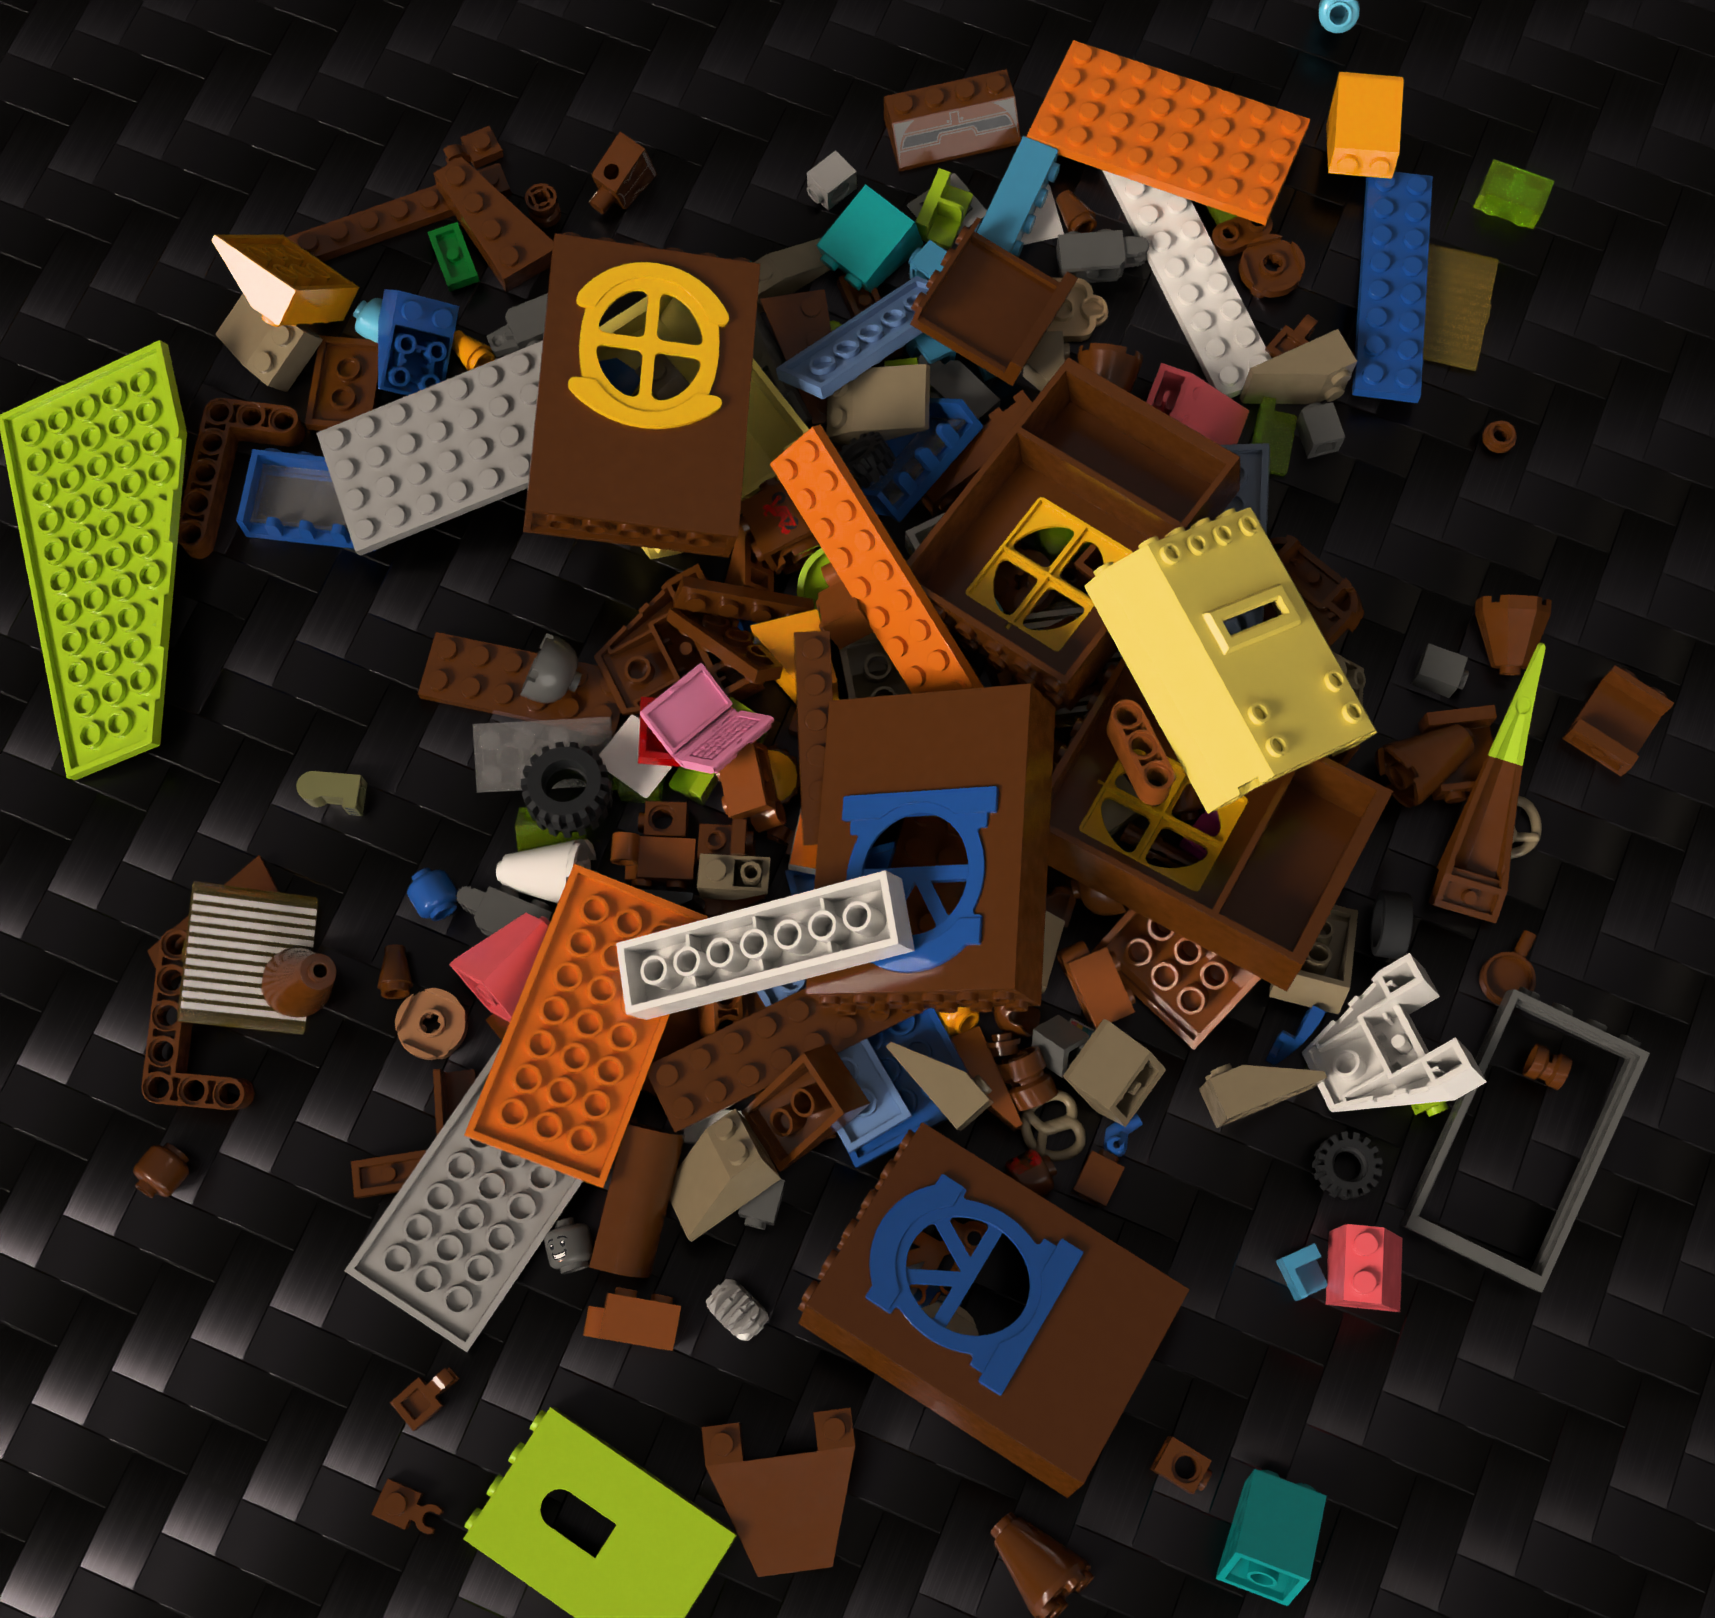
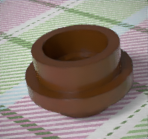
M1495 421L1485 428L1482 438L1484 445L1490 451L1505 453L1515 445L1517 435L1515 428L1509 422ZM1494 435L1501 436L1504 442L1498 441Z
M1000 1032L991 1034L992 1041L986 1043L993 1057L1019 1053L1018 1044H1021V1037H1013V1032Z

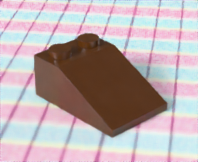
M827 1044L804 1052L744 1108L741 1113L781 1172L847 1125L870 1102L832 1045Z

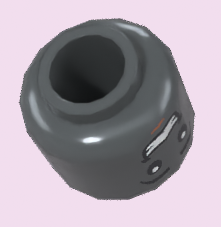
M574 1217L556 1221L553 1225L554 1229L549 1231L544 1238L550 1266L553 1269H560L561 1274H568L589 1267L588 1261L591 1260L594 1249L589 1226L585 1223H575Z

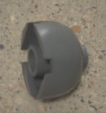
M547 632L539 647L541 651L534 658L520 693L521 696L540 703H554L561 700L568 690L575 692L582 673L577 672L578 657L573 647L560 637Z

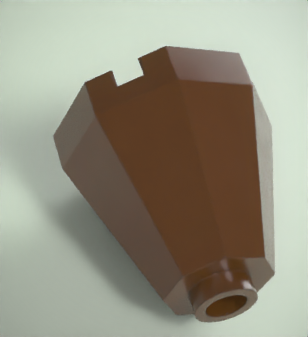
M1510 594L1500 595L1499 602H1492V596H1483L1476 600L1475 615L1492 668L1500 669V675H1521V669H1527L1551 615L1552 600L1545 599L1542 601V597Z

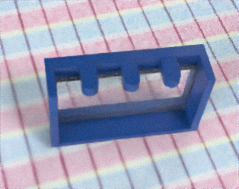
M930 398L928 430L886 441L894 453V465L892 468L887 469L888 473L885 476H879L880 480L875 483L873 481L870 483V487L865 489L862 486L861 488L876 514L890 516L900 523L984 427L963 399Z
M266 448L265 450L252 449L236 519L246 537L354 549L325 457L315 456L304 451L294 454L284 453L274 448Z

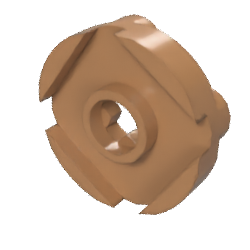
M438 988L424 989L425 991L419 992L416 995L412 994L400 1005L395 1018L398 1038L403 1047L418 1058L424 1060L446 1059L463 1043L468 1030V1015L459 1000L451 993ZM434 1015L439 1016L437 1021L441 1024L439 1029L426 1033L427 1027L423 1025L425 1018L431 1020Z

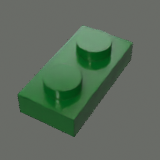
M458 222L427 232L449 292L480 282Z

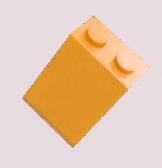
M1339 72L1326 123L1328 173L1392 179L1400 151L1403 77Z
M817 609L750 625L752 635L754 636L753 643L764 646L783 666L780 679L775 681L795 704L796 683L793 635L794 632L821 631L819 628L821 621ZM831 660L833 700H839L838 682Z

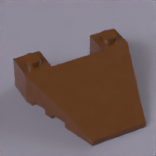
M699 564L668 579L662 585V590L649 603L646 602L638 610L640 613L626 627L623 625L594 655L608 687L624 716L640 714L641 697H659L700 663L705 666L729 699L732 697L741 702L765 689L763 684H754L745 680L744 675L734 668L724 665L722 660L715 664L710 653L703 650L699 643L690 637L679 633V629L666 621L669 608H674L673 597L683 576L709 580Z
M851 1407L813 1412L818 1451L745 1460L741 1422L702 1427L706 1468L758 1577L833 1567L856 1446Z

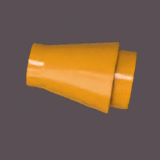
M460 330L455 331L452 349L468 371L495 360L494 354L488 345L465 335Z

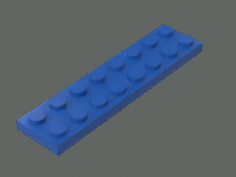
M1394 172L1392 179L1366 177L1355 358L1357 363L1353 372L1352 395L1411 403H1418L1421 397L1433 176Z

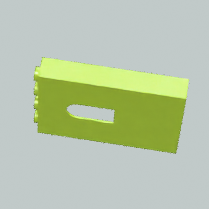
M550 1407L547 1412L542 1409L529 1428L533 1431V1434L527 1443L520 1442L510 1455L508 1462L512 1466L503 1477L499 1474L490 1485L486 1493L490 1496V1499L481 1510L477 1507L467 1520L464 1527L469 1531L463 1539L575 1618H685L738 1535L737 1532L556 1407ZM557 1489L569 1491L616 1524L596 1558L544 1521L541 1514V1505L546 1495L551 1491Z

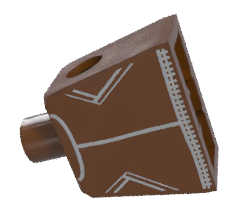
M621 131L592 173V178L598 187V191L589 203L601 214H605L613 202L622 209H627L657 176V172L646 149Z

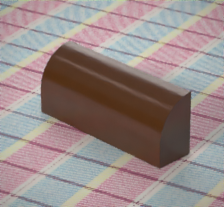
M631 1121L628 1122L618 1149L589 1265L590 1268L636 1278H649L651 1276L685 1135Z

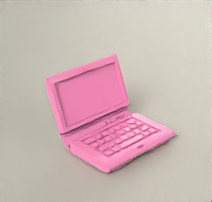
M702 663L698 664L640 711V715L679 765L683 768L710 774H717L737 757V753L748 743L753 744L772 728V723L774 722V718L769 715L742 710L737 712L731 707L733 705L731 700Z

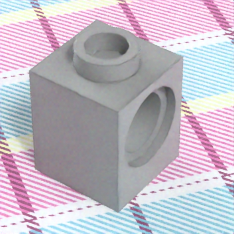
M836 150L807 172V192L810 198L817 204L821 203L828 211L857 189V171Z

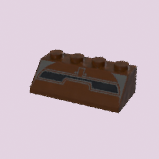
M1007 69L884 96V120L899 171L1016 146L1021 142L1015 95Z

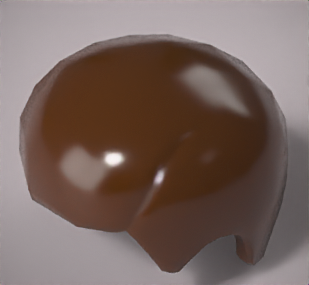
M1005 1006L994 1007L995 1022L1003 1032H1013V1036L1030 1037L1033 1034V1029L1039 1025L1041 1012L1034 1006H1028V1010L1024 1012L1008 1011L1005 1009Z

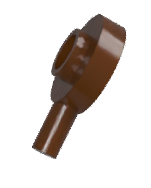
M1524 930L1513 952L1498 953L1487 960L1482 966L1479 976L1480 986L1483 993L1492 1002L1500 1005L1506 991L1518 990L1519 987L1534 991L1536 974L1533 966L1526 959L1537 937L1534 933Z

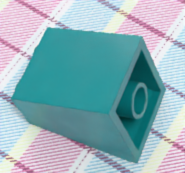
M865 184L816 246L822 255L820 260L824 265L834 272L838 268L847 274L844 279L857 290L863 287L871 294L875 287L877 288L924 243L916 223Z
M1254 1469L1244 1483L1216 1579L1288 1606L1310 1581L1327 1495L1316 1492L1313 1487L1307 1484H1295L1281 1479L1278 1474L1272 1471Z

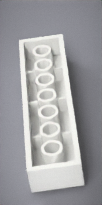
M886 870L616 943L626 1014L645 1020L915 951L902 878Z

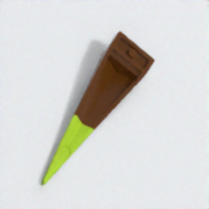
M1539 643L1532 655L1437 866L1439 872L1428 903L1434 906L1497 923L1508 891L1519 788L1533 706L1546 649L1544 643Z

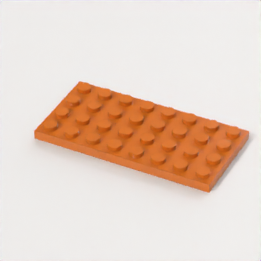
M1073 40L1034 119L1027 138L1058 149V155L1266 226L1311 119Z
M574 864L464 1136L603 1188L670 1016L668 1014L645 1020L626 1014L616 943L707 919L708 916Z

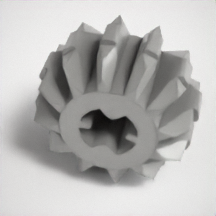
M725 1279L720 1285L718 1284L706 1300L709 1311L740 1340L749 1341L754 1335L757 1336L764 1328L763 1325L769 1320L768 1313L759 1301L742 1285L732 1279Z

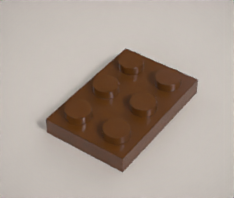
M320 335L323 341L317 349L305 418L307 430L322 431L377 408L380 391L378 389V343L370 339Z

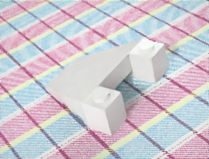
M1410 953L1378 971L1371 979L1373 983L1360 997L1355 996L1348 1003L1350 1006L1348 1010L1336 1022L1332 1020L1302 1051L1310 1070L1325 1071L1327 1079L1321 1082L1318 1087L1331 1112L1453 1101L1487 1082L1470 1051L1456 1037L1431 1052L1428 1051L1409 1014L1440 996L1426 970Z

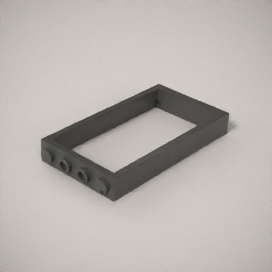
M1519 987L1518 990L1512 989L1505 992L1475 1058L1483 1076L1515 1007L1625 1058L1531 1270L1419 1217L1478 1087L1456 1099L1399 1225L1532 1290L1542 1293L1650 1053L1641 1049V1042L1634 1040L1632 1037L1621 1034L1617 1038L1606 1032L1608 1028L1606 1025L1589 1018L1583 1022L1572 1016L1574 1012L1572 1009L1553 1002L1552 1006H1549L1538 1000L1540 997L1538 993L1524 987Z

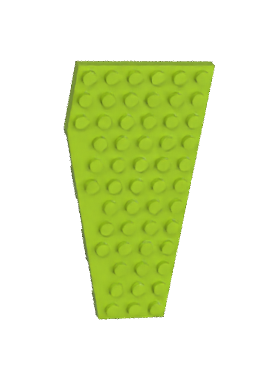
M161 340L0 414V433L66 778L78 780L160 746L187 438L169 347Z

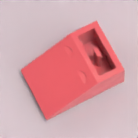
M1161 363L1146 403L1219 445L1238 443L1249 414L1248 409L1193 373Z

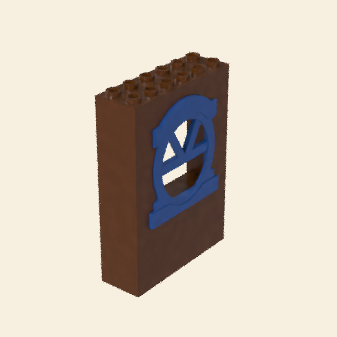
M1031 683L829 701L814 889L886 870L902 878L906 900L914 886L917 885L936 927L925 933L912 935L915 949L913 952L808 978L806 982V995L818 1000L820 1006L834 1008V1013L841 1015H855L857 1009H867L869 1013L883 1015L889 1014L890 1009H901L904 1013L920 1014L923 1013V1008H935V1011L941 1013L958 1012V1007H970V1010L974 1012H992L993 1007L1005 1006V1009L1008 1011L1024 1012L1028 1010V1006H1041L1056 708ZM934 815L946 820L962 838L968 858V864L865 869L868 854L875 841L890 825L904 817ZM966 882L963 895L950 915L947 914L932 883Z
M922 1122L916 1132L909 1129L900 1143L899 1150L894 1159H890L882 1171L875 1189L872 1188L867 1194L856 1216L859 1222L852 1218L841 1236L842 1239L837 1246L840 1251L832 1249L818 1276V1279L821 1280L820 1283L813 1280L805 1291L802 1302L798 1307V1310L803 1312L798 1324L1068 1498L1086 1481L1190 1289ZM952 1218H970L988 1224L987 1231L971 1257L950 1222ZM932 1224L936 1226L961 1272L907 1268L906 1261L909 1249L922 1230ZM1002 1233L1005 1234L1020 1251L1029 1273L1030 1291L1023 1312L1010 1326L989 1335H965L947 1329L948 1323ZM910 1285L951 1286L952 1288L935 1317L930 1318L916 1302L911 1293Z

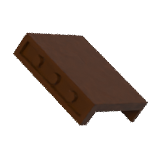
M977 217L970 228L966 226L962 228L955 241V244L958 245L956 250L950 247L940 264L944 267L940 272L935 269L926 284V287L929 289L926 294L920 292L911 307L915 314L910 325L1013 386L1068 298L1078 277L1067 271L1061 282L1056 281L978 234L976 230L981 219Z

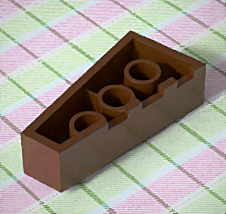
M459 157L434 172L437 189L506 293L551 266L554 241L467 161Z
M1023 390L1013 396L1015 403L1005 411L998 407L988 415L990 419L983 425L984 427L920 499L932 516L941 511L945 513L1032 404ZM922 465L911 472L913 480L923 470Z

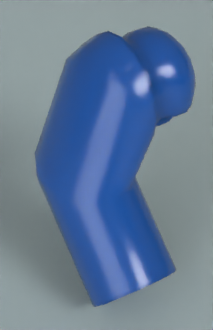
M1135 1113L1126 1127L1114 1122L1106 1128L1104 1138L1105 1151L1117 1157L1125 1154L1128 1135L1143 1125L1137 1113Z

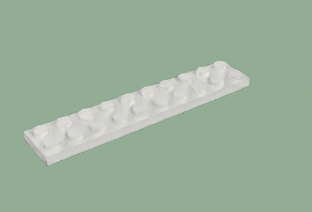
M1102 170L1136 237L1143 236V238L1149 240L1147 261L1208 383L1230 398L1240 395L1250 368L1272 358L1265 351L1266 347L1192 201Z

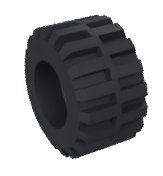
M563 742L555 743L556 748L550 750L547 745L541 749L542 755L534 754L530 758L532 766L525 765L523 769L525 778L521 779L520 784L523 791L522 796L532 820H536L537 826L544 831L548 828L549 834L556 837L559 832L563 833L564 838H572L573 832H578L580 837L586 835V828L591 827L594 831L599 827V818L605 821L608 816L607 808L612 807L613 799L611 794H613V789L606 765H603L602 758L597 753L593 755L592 749L586 745L580 749L577 742H570L569 747H564ZM575 778L586 783L584 791L571 801L559 802L548 797L552 787L561 780Z

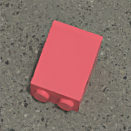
M524 913L455 958L449 965L490 1012L510 1022L550 921L544 916L537 918Z
M1345 1224L1329 1231L1326 1305L1400 1312L1403 1238L1383 1227Z

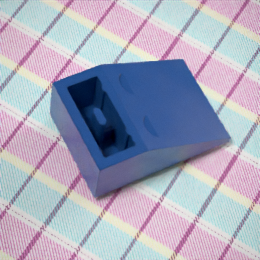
M384 289L378 320V389L408 396L445 381L460 306L399 290Z

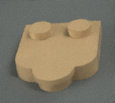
M1053 278L1058 282L1062 280V278ZM1078 278L1047 331H1063L1064 342L1085 341L1091 337L1095 327L1102 325L1106 321L1109 312L1108 306L1102 297L1093 295L1092 287L1086 280Z

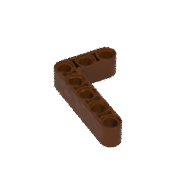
M215 398L206 404L180 509L178 543L190 557L203 559L208 557L215 547L239 441L293 447L299 445L304 440L306 429L293 408L284 405L228 398ZM228 415L225 420L218 422L221 417ZM261 419L257 424L250 426L254 420ZM293 423L290 428L282 430L286 424ZM221 445L218 450L211 452L215 446ZM214 475L210 481L204 482L205 478ZM207 505L204 511L197 512L201 506ZM201 535L196 542L189 543L194 536Z
M178 928L170 929L163 934L159 943L141 1085L142 1094L145 1099L155 1104L221 1110L244 1109L252 1103L255 1096L254 1087L247 1079L187 1073L195 1009L180 1007L181 1001L196 1003V998L182 997V990L197 992V987L183 986V981H198V976L184 975L185 969L200 970V966L186 964V958L201 959V955L187 953V947L179 955L175 949V944L182 936L187 941V947L202 949V944L188 943L189 936L199 937L195 932ZM179 971L183 981L181 986L175 990L171 985V978ZM175 1007L178 1012V1019L173 1025H170L166 1015L170 1008ZM169 1042L173 1046L174 1053L171 1059L166 1061L162 1056V1049ZM163 1078L169 1083L168 1093L164 1097L159 1094L157 1087ZM198 1081L203 1084L205 1090L203 1097L199 1100L194 1097L192 1090ZM233 1084L238 1086L240 1090L239 1099L235 1103L229 1100L227 1093Z

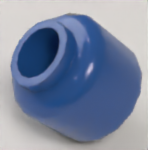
M424 868L412 876L413 882L407 889V895L421 918H431L432 921H439L448 917L457 909L456 895L458 890L446 871L440 869L431 871L430 868Z

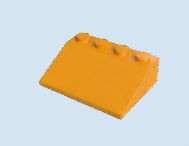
M214 235L212 238L213 244L251 307L261 313V318L272 326L312 325L313 323L343 321L360 288L284 235Z

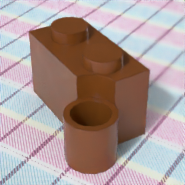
M831 562L822 566L821 571L829 587L819 592L818 600L815 601L817 609L821 614L819 628L821 631H830V639L834 641L839 649H842L873 633V630L861 609L858 599L850 595Z
M755 741L753 744L748 743L737 753V757L716 775L722 783L724 796H722L721 801L728 817L732 819L750 817L755 830L762 832L784 825L787 818L784 806L777 798L767 746L758 741Z
M615 832L612 835L610 862L626 866L625 881L626 884H631L632 887L651 890L652 885L666 886V890L684 892L687 891V887H696L698 844L696 839L650 837L640 836L631 832Z
M1081 940L1056 952L1058 962L1070 981L1090 1028L1097 1029L1103 1019L1112 1023L1135 1013L1132 1004L1136 1003L1134 994L1128 984L1123 985L1118 973L1122 968L1114 951L1109 952L1107 947H1102L1090 953L1084 941Z
M616 1287L615 1294L607 1293L604 1308L588 1306L583 1336L673 1351L681 1306L672 1304L674 1297L652 1294L651 1300L636 1298L638 1292L636 1290Z

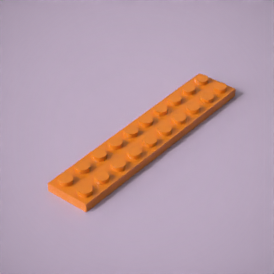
M821 424L811 427L773 460L770 465L850 595L858 599L871 629L911 693L983 688L982 683Z

